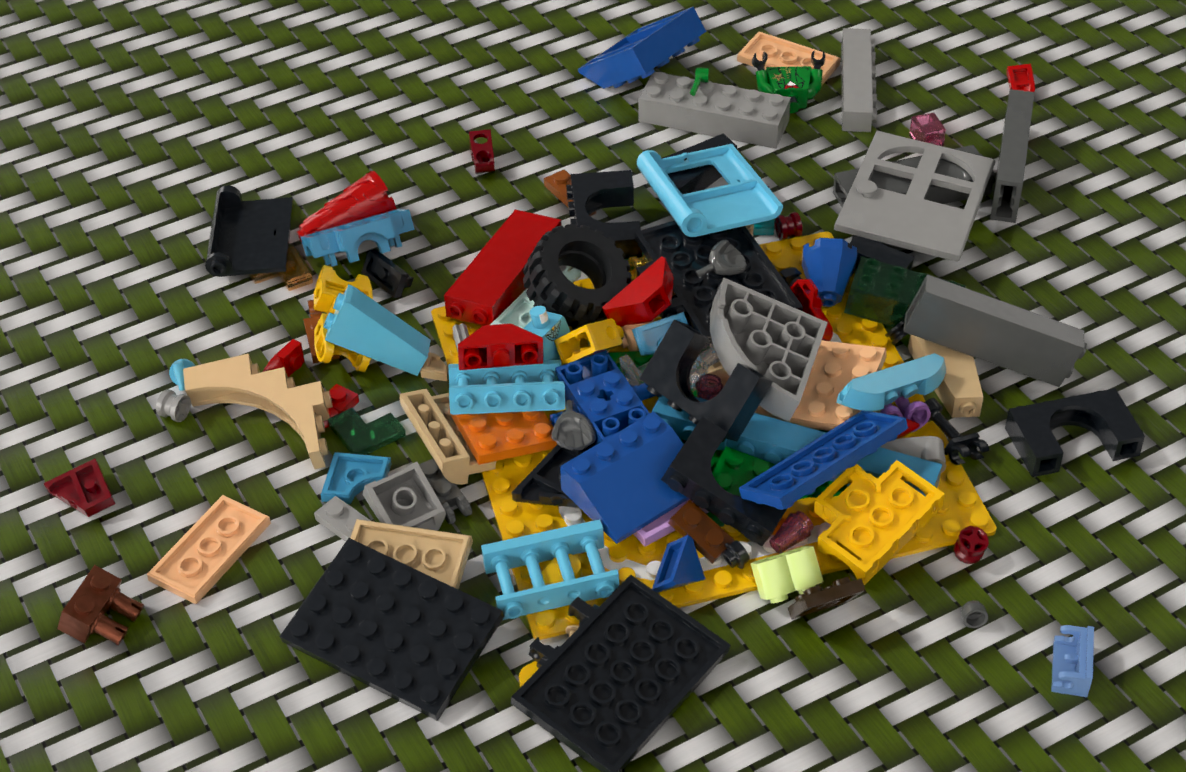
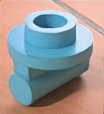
M188 359L176 360L169 370L171 380L178 385L180 391L185 390L183 369L195 366Z

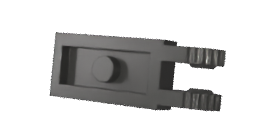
M434 459L419 464L446 512L444 519L448 524L456 521L455 513L451 508L455 505L465 517L472 514L471 506L456 484L449 482L444 477Z

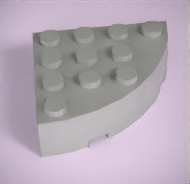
M723 278L714 297L710 312V334L714 350L722 367L729 376L736 365L741 363L752 367L773 381L759 406L772 415L789 422L801 401L828 322Z

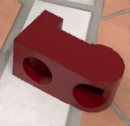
M491 129L469 131L470 152L474 162L475 173L494 172L495 163ZM484 137L487 139V142L478 144L474 140Z

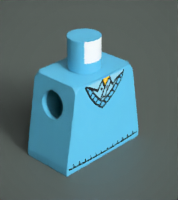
M544 306L533 307L530 310L532 320L523 329L543 338V360H561L554 340L571 332L565 317L560 314L547 312Z

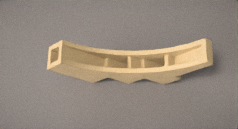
M249 353L183 369L185 391L190 397L193 407L213 403H235L256 407L272 413L288 423L301 436L314 469L326 467L324 455H328L329 451L326 439L321 438V433L325 432L323 421L330 420L328 408L333 407L330 392H324L321 381L296 387L294 378H288L284 367L260 373L258 364L252 363Z

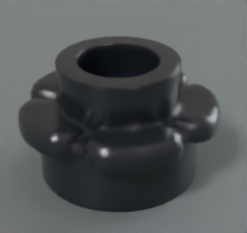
M737 540L731 544L725 543L726 551L722 553L725 561L732 568L737 566L739 569H743L744 564L750 560L746 549Z

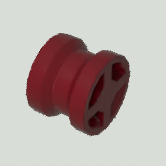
M792 212L789 216L779 215L775 218V230L779 240H785L788 236H802V222L797 212Z
M976 526L965 527L961 530L954 545L955 556L966 564L979 562L989 544L986 532Z

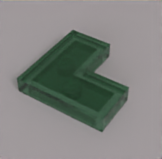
M353 408L328 419L329 427L351 454L367 455L406 436L404 427L391 412L367 424Z

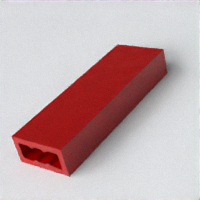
M515 209L444 294L446 317L482 326L490 325L525 290L523 271L528 258L546 232L552 231L555 227L562 226L561 219Z

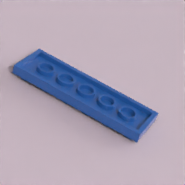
M860 411L739 487L741 498L757 504L776 507L780 510L790 508L794 505L795 501L805 495L812 494L817 487L835 479L836 475L846 468L855 466L857 461L863 457L875 453L878 450L877 448L895 440L899 434L908 429L906 418L872 411Z

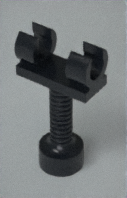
M930 398L924 402L928 405L931 412L928 422L933 421L950 439L944 450L945 455H949V459L953 464L960 465L966 463L959 457V453L963 458L969 456L974 460L984 458L978 452L977 447L984 453L989 451V446L986 441L979 439L980 435L977 432L961 436L941 414L943 406L935 398Z

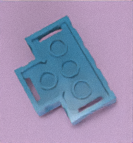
M396 209L301 236L306 257L313 255V258L323 256L325 265L331 264V266H336L338 263L335 252H346L348 262L352 263L360 260L358 248L362 242L372 240L377 244L380 253H386L391 251V246L396 248L402 246L399 234L415 229L409 209Z

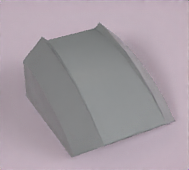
M418 462L412 463L405 469L377 482L373 481L364 486L363 496L380 523L435 531L440 529L446 512Z

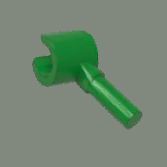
M696 68L695 81L690 95H696L700 82L708 83L709 68Z

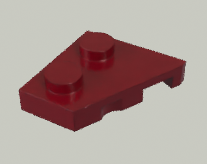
M95 458L43 483L51 495L87 517L116 504L100 465Z

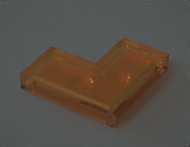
M294 246L288 249L286 271L249 274L255 284L280 276L288 291L313 283L312 275Z

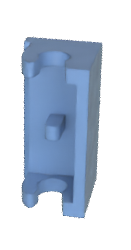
M1061 626L1060 633L1071 634L1073 637H1054L1051 692L1088 697L1093 680L1094 627Z

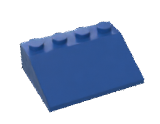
M653 411L561 465V490L593 521L600 519L603 531L618 544L689 500L680 492L672 490L668 484L661 480L684 444L673 428Z

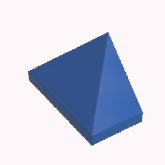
M686 535L667 544L652 590L656 593L705 580L691 536Z

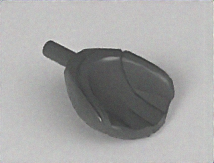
M721 240L711 249L709 256L710 264L696 271L698 277H701L713 270L718 275H737L745 271L747 264L744 256L728 240Z
M567 400L565 402L566 411L558 417L551 437L562 448L583 450L595 442L596 432L589 418L573 411V402Z

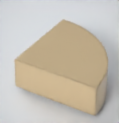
M429 352L428 358L420 370L421 378L447 382V365L440 359V356Z

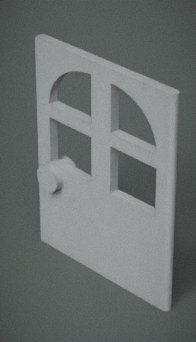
M876 131L835 222L834 230L952 261H959L994 168L995 160ZM901 152L923 154L917 168L881 159L887 155ZM944 159L962 167L969 173L973 182L935 173L940 160ZM878 171L912 180L906 195L877 188V185L870 181L873 172ZM930 185L970 194L965 208L961 209L925 200Z

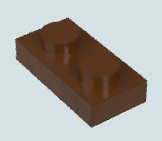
M691 500L681 507L668 522L681 536H691L695 548L712 564L726 551L725 543L731 544L734 542V539Z

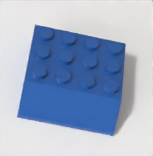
M691 7L636 29L577 70L581 75L604 89L610 86L618 88L626 82L629 84L640 77L643 79L655 72L653 68L656 66L659 68L669 63L670 56L676 57L685 51L684 47L686 45L690 47L699 42V36L704 34L706 30L694 7Z

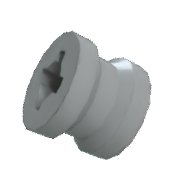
M166 389L157 400L156 412L161 417L170 416L173 421L182 422L187 417L191 407L190 397L184 394L176 395L174 391Z

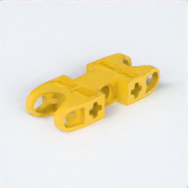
M324 265L314 289V310L325 312L322 313L314 329V344L318 361L328 364L333 355H342L351 361L352 366L357 371L365 372L371 358L325 341L327 329L323 328L329 312L334 314L336 310L333 309L338 294H344L348 284L373 299L370 280L368 276L358 274L355 281H345L336 274V271L331 266Z

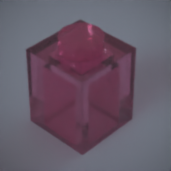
M933 112L912 116L909 137L943 147L946 129L936 114Z

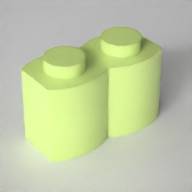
M802 546L750 563L760 599H770V603L785 601L788 599L787 594L798 590L799 594H803V591L824 582L814 546Z

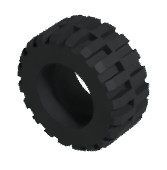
M568 224L565 227L558 226L553 228L552 231L546 232L538 241L523 271L524 287L528 288L526 294L530 301H534L535 304L533 306H544L547 312L562 315L565 317L568 326L572 327V330H576L586 324L607 320L602 307L632 282L628 260H624L625 254L621 248L615 246V241L610 237L607 239L602 235L603 232L597 229L593 231L590 230V226L585 225L576 227V224ZM560 266H571L579 269L590 278L595 289H586L573 284L562 273Z

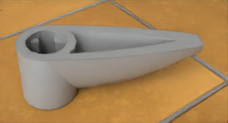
M939 437L900 438L881 446V448L942 464L941 473L946 469L944 443Z

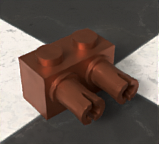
M94 565L62 610L57 629L84 644L90 635L95 632L119 646L122 642L121 639H124L129 628L105 616L107 610L112 609L135 622L144 604L120 592L121 589L119 587L122 579Z

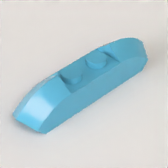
M933 353L852 379L838 394L836 403L862 411H877L884 409V405L894 402L901 396L906 399L915 394L927 395L937 389L942 383L946 374L945 359Z

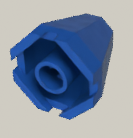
M819 238L815 240V245L809 247V243L803 245L802 268L806 279H812L818 288L817 294L821 298L824 307H832L842 301L855 269L857 248L852 245V249H850L848 242L844 239Z

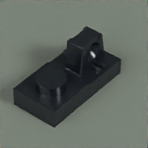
M368 250L361 273L368 276L371 281L392 297H401L403 289L411 287L414 278L378 250Z

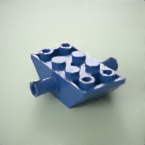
M606 350L555 368L558 381H563L565 384V402L571 400L573 402V411L589 418L596 432V445L650 414L642 401L656 395L646 389L648 385L645 382L635 386L629 384ZM564 411L550 414V422L553 427L558 417Z

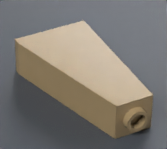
M910 334L908 349L914 360L933 353L945 359V377L934 391L952 418L980 417L983 393L974 357Z

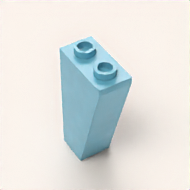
M348 284L344 294L339 293L335 300L333 309L336 310L334 314L329 312L323 326V328L327 329L325 341L418 376L428 358L431 340L363 292Z

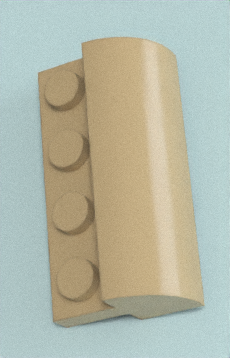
M421 389L400 394L401 407L442 474L449 482L460 485L468 484V475L495 469L496 461L478 465L449 413V393L431 396L427 389Z

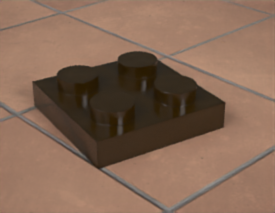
M850 577L841 578L832 582V585L825 587L823 590L821 585L803 591V594L795 597L796 602L788 607L791 619L799 618L847 603L866 589L862 578L851 581Z

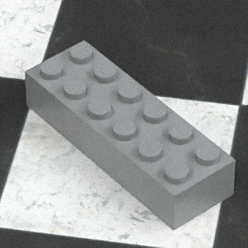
M654 72L639 97V122L714 137L724 133L730 140L777 149L789 122L791 97L738 88L733 85L717 84L708 81V83L700 82L696 95L692 96L690 91L695 79L686 76L670 75L664 72Z

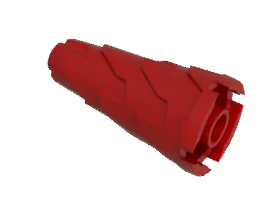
M375 171L366 173L365 176L345 188L343 193L325 203L323 208L306 218L299 225L300 230L297 231L300 241L302 242L301 236L396 210L395 202L392 196L388 197L386 193L388 188L381 177Z

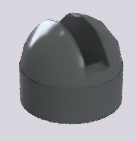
M971 600L963 605L961 616L967 627L979 628L988 621L986 608L979 601Z

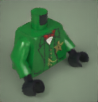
M815 51L812 52L811 63L814 69H811V66L766 67V70H764V66L768 59L767 53L763 52V61H759L755 53L752 65L758 70L755 72L758 91L791 97L790 113H796L799 108H806L808 100L813 99L821 90L823 74L821 66L825 63V52L823 51V57L820 60H816L814 58Z

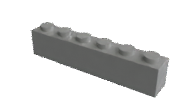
M843 28L841 44L842 131L871 132L872 123L877 121V94H875L876 53L874 52L875 39L871 38V29Z

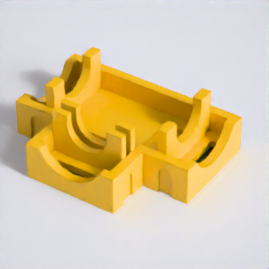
M898 460L878 479L862 470V467L858 464L847 468L814 500V513L831 525L818 536L817 550L824 555L830 554L841 559L853 571L856 578H862L863 584L866 585L943 507L945 493ZM906 482H910L911 484L917 486L926 496L915 490ZM850 484L835 500H831L840 488Z

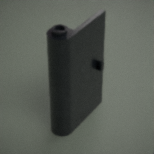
M227 185L219 188L216 193L205 263L206 270L216 277L286 271L293 197L243 201L241 192L236 187Z

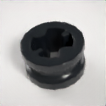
M904 319L885 334L886 337L892 338L893 345L908 334L903 332Z

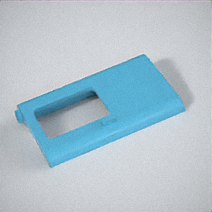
M733 144L682 153L681 155L661 159L656 151L647 150L642 152L637 159L638 169L686 236L697 237L769 221L777 218L783 210V204ZM713 165L728 185L682 194L668 176V173Z

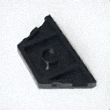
M595 442L583 450H568L557 444L512 491V500L524 503L577 508L578 506L561 490L560 466L596 445Z

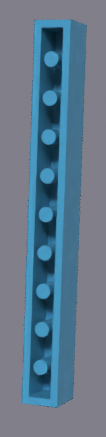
M662 395V397L658 398L652 412L654 411L670 425L680 439L687 440L696 424L688 419L690 414L686 411L679 412L667 404L669 399ZM696 397L697 400H699L700 402L709 401L706 399ZM754 413L738 441L726 439L725 442H721L717 450L724 451L727 446L773 464H778L826 432ZM881 447L877 448L878 450L875 453L857 461L862 470L878 479L898 460L936 488L939 485L942 464ZM845 470L837 474L836 478L831 481L834 482ZM906 482L915 490L926 496L917 486L911 484L910 482Z

